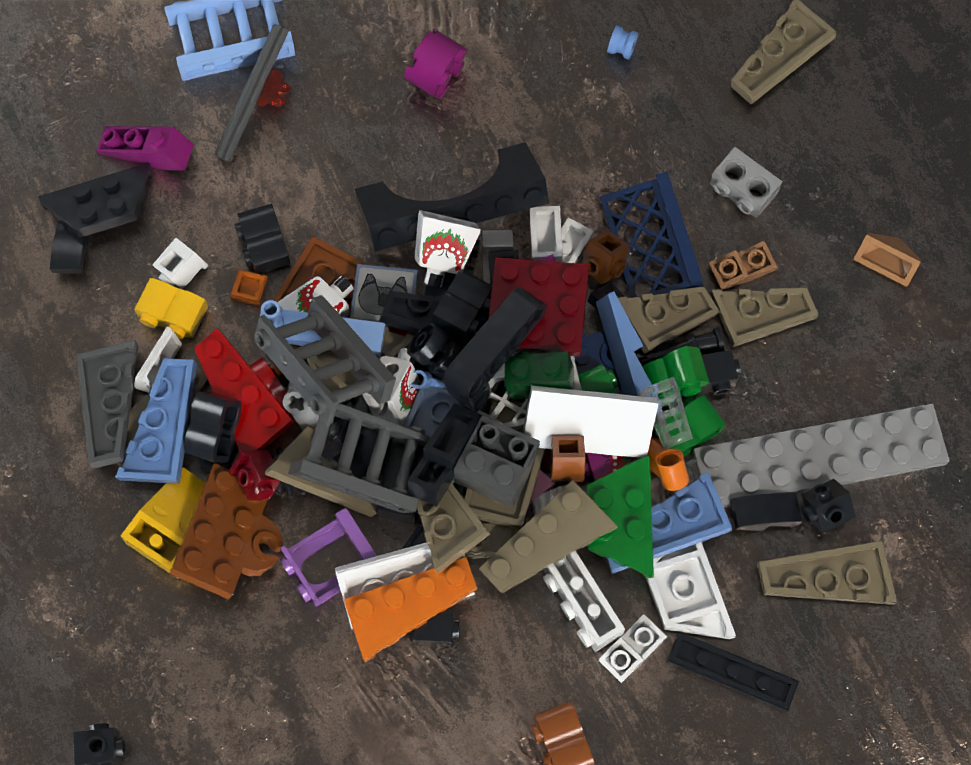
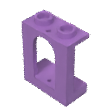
M347 508L335 514L336 520L288 549L285 545L281 547L284 557L280 559V562L289 576L293 573L296 574L301 582L296 587L305 602L312 600L316 607L340 593L341 590L337 575L321 584L307 582L302 574V565L308 557L344 535L347 536L361 560L377 556Z

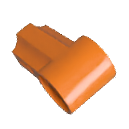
M651 438L647 456H650V470L660 478L664 489L676 491L684 488L689 482V475L683 453L678 449H670L658 438Z

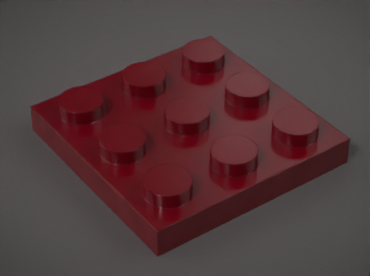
M510 258L495 259L489 318L517 287L523 288L547 305L543 318L514 352L545 353L550 349L568 351L570 356L581 357L589 264Z

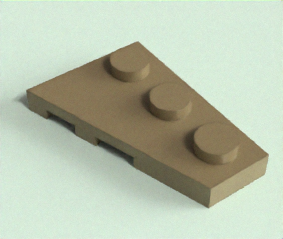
M704 286L673 290L665 294L653 295L650 293L634 298H618L643 344L641 349L644 354L715 317L720 312Z
M770 288L769 291L739 289L738 291L724 292L722 289H716L710 292L712 300L720 311L718 314L732 347L817 319L819 315L807 288Z
M452 483L437 507L422 500L418 501L417 510L421 516L427 544L430 547L434 569L438 574L490 535Z

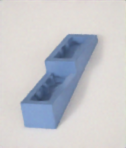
M613 291L598 300L596 304L622 394L657 398L658 410L663 405L634 351L643 347V344Z

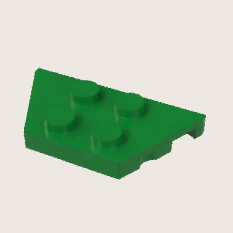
M644 456L587 485V495L618 527L614 531L594 540V542L588 545V550L601 557L606 556L612 559L614 563L623 567L628 566L641 572L647 578H653L650 456Z

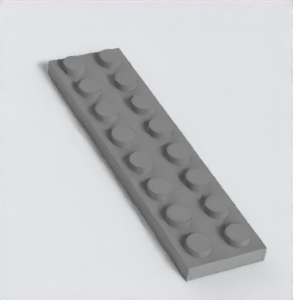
M934 404L694 448L692 451L698 477L707 471L709 472L723 507L731 506L730 500L743 496L771 493L797 494L807 492L814 486L832 479L844 485L944 466L950 462Z

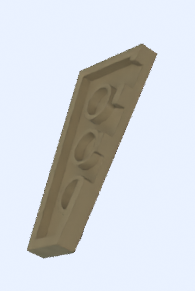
M882 541L759 561L757 563L764 595L890 605L897 603Z

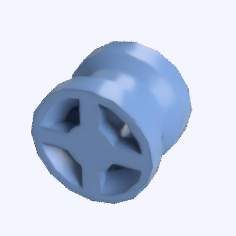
M616 25L607 53L622 54L623 58L629 60L635 48L639 32L634 30L627 32L622 26Z

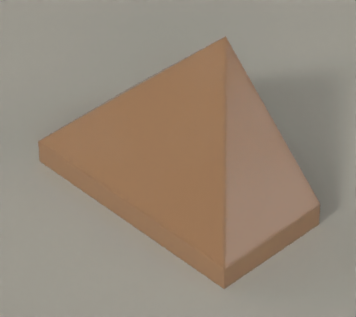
M867 233L853 259L906 287L909 285L922 261L900 238Z

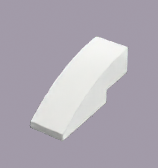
M560 206L530 208L531 260H540L553 254L556 262H563Z

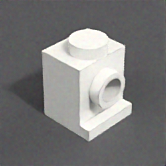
M177 238L171 242L153 263V266L161 273L158 279L172 286L176 285L180 289H184L201 268L205 270L209 266L193 250Z

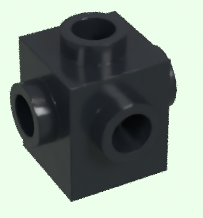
M835 479L818 484L811 490L801 494L804 507L801 510L806 522L809 525L814 524L822 533L833 530L856 517L849 491Z
M93 724L89 726L88 731L73 732L74 765H121L120 756H125L124 736H119V732L114 728H110L109 724Z

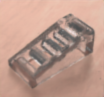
M674 377L650 385L639 392L641 397L657 398L658 400L654 427L664 450L693 439ZM663 392L665 398L659 399L658 394ZM668 404L670 410L663 412L661 406ZM673 416L675 421L666 424L665 419ZM678 428L680 433L670 437L669 431Z

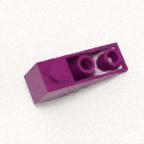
M105 126L96 152L140 165L149 162L150 167L160 170L185 171L194 144L175 127Z

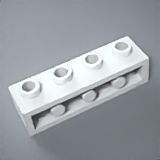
M576 551L567 555L561 561L543 569L546 573L543 579L552 593L558 592L563 600L560 606L569 620L574 618L580 627L577 633L586 648L591 646L596 653L623 636L624 626Z

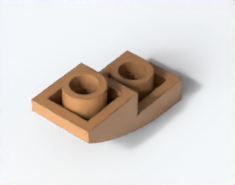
M765 241L738 253L734 250L709 262L722 290L747 283L778 270Z

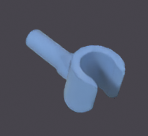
M423 370L413 372L422 374L424 382L422 385L411 383L412 387L416 389H428L430 387L446 389L444 381L433 378L430 372Z

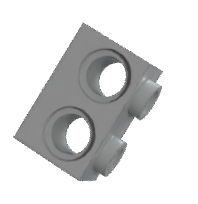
M734 147L714 170L710 185L713 186L717 194L722 197H728L735 202L743 213L751 214L757 219L778 194L783 181ZM733 173L738 176V179H730L726 174ZM756 190L760 192L762 196H753L750 193V191Z

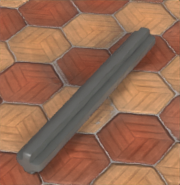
M274 24L217 146L215 155L222 160L229 161L287 37V29L280 25Z

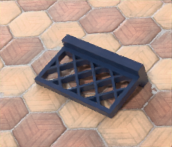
M667 171L656 174V179L600 196L610 232L618 236V232L623 224L637 230L631 242H626L630 245L625 263L631 251L645 256L639 270L626 263V268L623 271L631 298L637 297L634 287L640 277L654 284L650 291L653 295L665 294L673 290L703 287L702 276ZM653 189L656 198L650 207L636 201L640 193ZM620 199L628 203V206L622 216H619L610 211L608 203ZM657 205L659 206L660 212L655 210ZM633 206L647 212L640 225L626 219ZM651 215L662 219L664 222L659 234L645 228ZM613 219L618 221L616 227L614 225ZM666 231L669 239L663 237ZM641 233L656 239L649 252L635 246ZM660 241L672 247L673 252L668 261L653 255ZM674 258L676 259L678 266L672 264ZM650 259L664 266L657 279L643 273ZM670 268L681 274L683 283L670 286L662 282ZM630 272L635 274L633 280L631 279Z

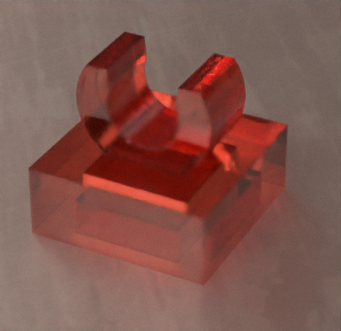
M275 69L271 70L256 104L263 107L271 102L274 106L281 107L286 103V100L278 95V91L286 94L291 89L287 83L281 82L283 73Z

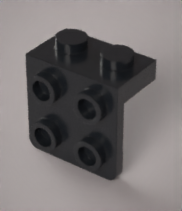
M360 395L353 402L347 400L343 404L364 413L369 408L363 395ZM338 418L330 427L322 456L335 466L338 464L350 422ZM364 426L361 427L350 466L351 476L362 479L363 476L366 477L378 434L377 431ZM390 439L388 442L382 467L389 456V451L392 442Z

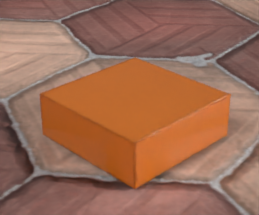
M238 269L230 295L231 300L260 307L268 283V276Z

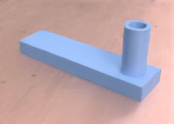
M268 300L262 304L260 316L265 315L277 328L306 318L308 313L280 309L276 301ZM343 318L376 356L381 357L386 329L385 323ZM310 329L285 339L289 344L304 346L320 340L321 337Z

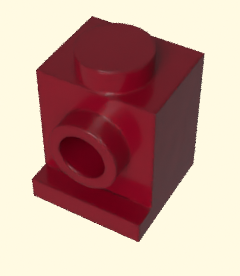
M268 450L241 451L228 471L230 476L237 477L247 500L264 501L270 499L281 482L265 475L266 469L274 463Z

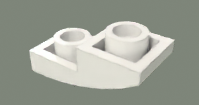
M643 614L603 654L599 661L622 683L668 636Z

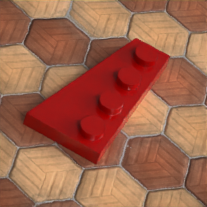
M220 329L214 330L194 348L213 392L239 400L242 403L240 421L235 430V442L240 452L263 450L295 423L294 419Z

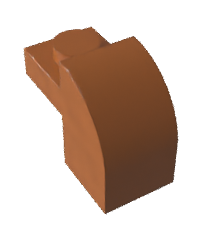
M552 436L550 449L551 482L584 481V436Z

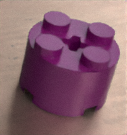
M433 29L432 32L429 31L414 52L412 56L415 58L413 62L414 67L407 66L404 79L434 98L437 97L441 100L450 87L448 82L451 76L457 77L465 64L463 60L468 50L448 36Z

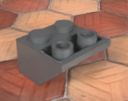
M482 415L453 470L455 482L513 509L529 477L540 441Z

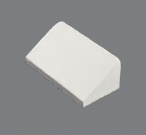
M166 327L138 372L134 382L136 389L150 393L163 359H174L182 346V343L171 327Z

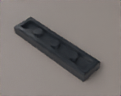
M679 631L666 661L668 664L786 713L789 711L799 683L796 679Z

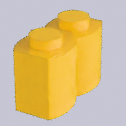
M150 278L134 310L140 318L139 321L150 328H156V326L171 327L178 339H183L184 336L194 337L208 309V305L204 298L194 293Z

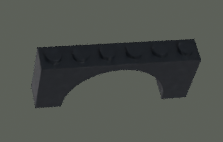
M524 142L498 149L499 165L493 176L477 189L458 197L438 201L412 200L393 193L383 181L356 188L355 194L360 214L374 251L415 241L419 210L480 223L548 204L549 198L545 176L527 143Z

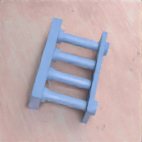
M192 0L187 2L178 1L172 5L165 6L169 25L178 24L185 53L182 56L176 57L182 81L255 65L267 37L253 39L246 9L263 5L270 33L274 24L279 25L274 3L282 0ZM235 12L241 42L226 46L224 45L217 15ZM206 18L213 48L197 52L189 22ZM291 31L288 32L276 60L295 56Z

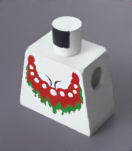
M419 210L415 260L418 265L427 268L424 283L434 287H442L445 272L457 274L460 269H464L481 230L475 222Z
M317 276L281 299L278 304L280 309L308 313L312 298L323 295L341 317L348 318L350 310L344 298L354 288L344 276H340L331 286L321 277Z
M406 348L400 349L397 358L390 356L380 358V361L396 377L390 401L379 405L370 394H362L373 416L403 427L419 390L412 387L411 383L421 385L417 373H413L416 371L414 368L416 361L407 354Z

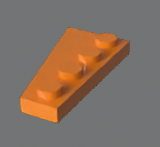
M466 557L454 561L439 574L433 568L344 599L364 662L375 657V654L384 648L395 644L407 633L421 627L433 616L447 610L477 590Z

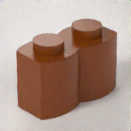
M572 701L535 714V723L531 724V729L536 742H543L547 754L542 755L544 765L595 764Z

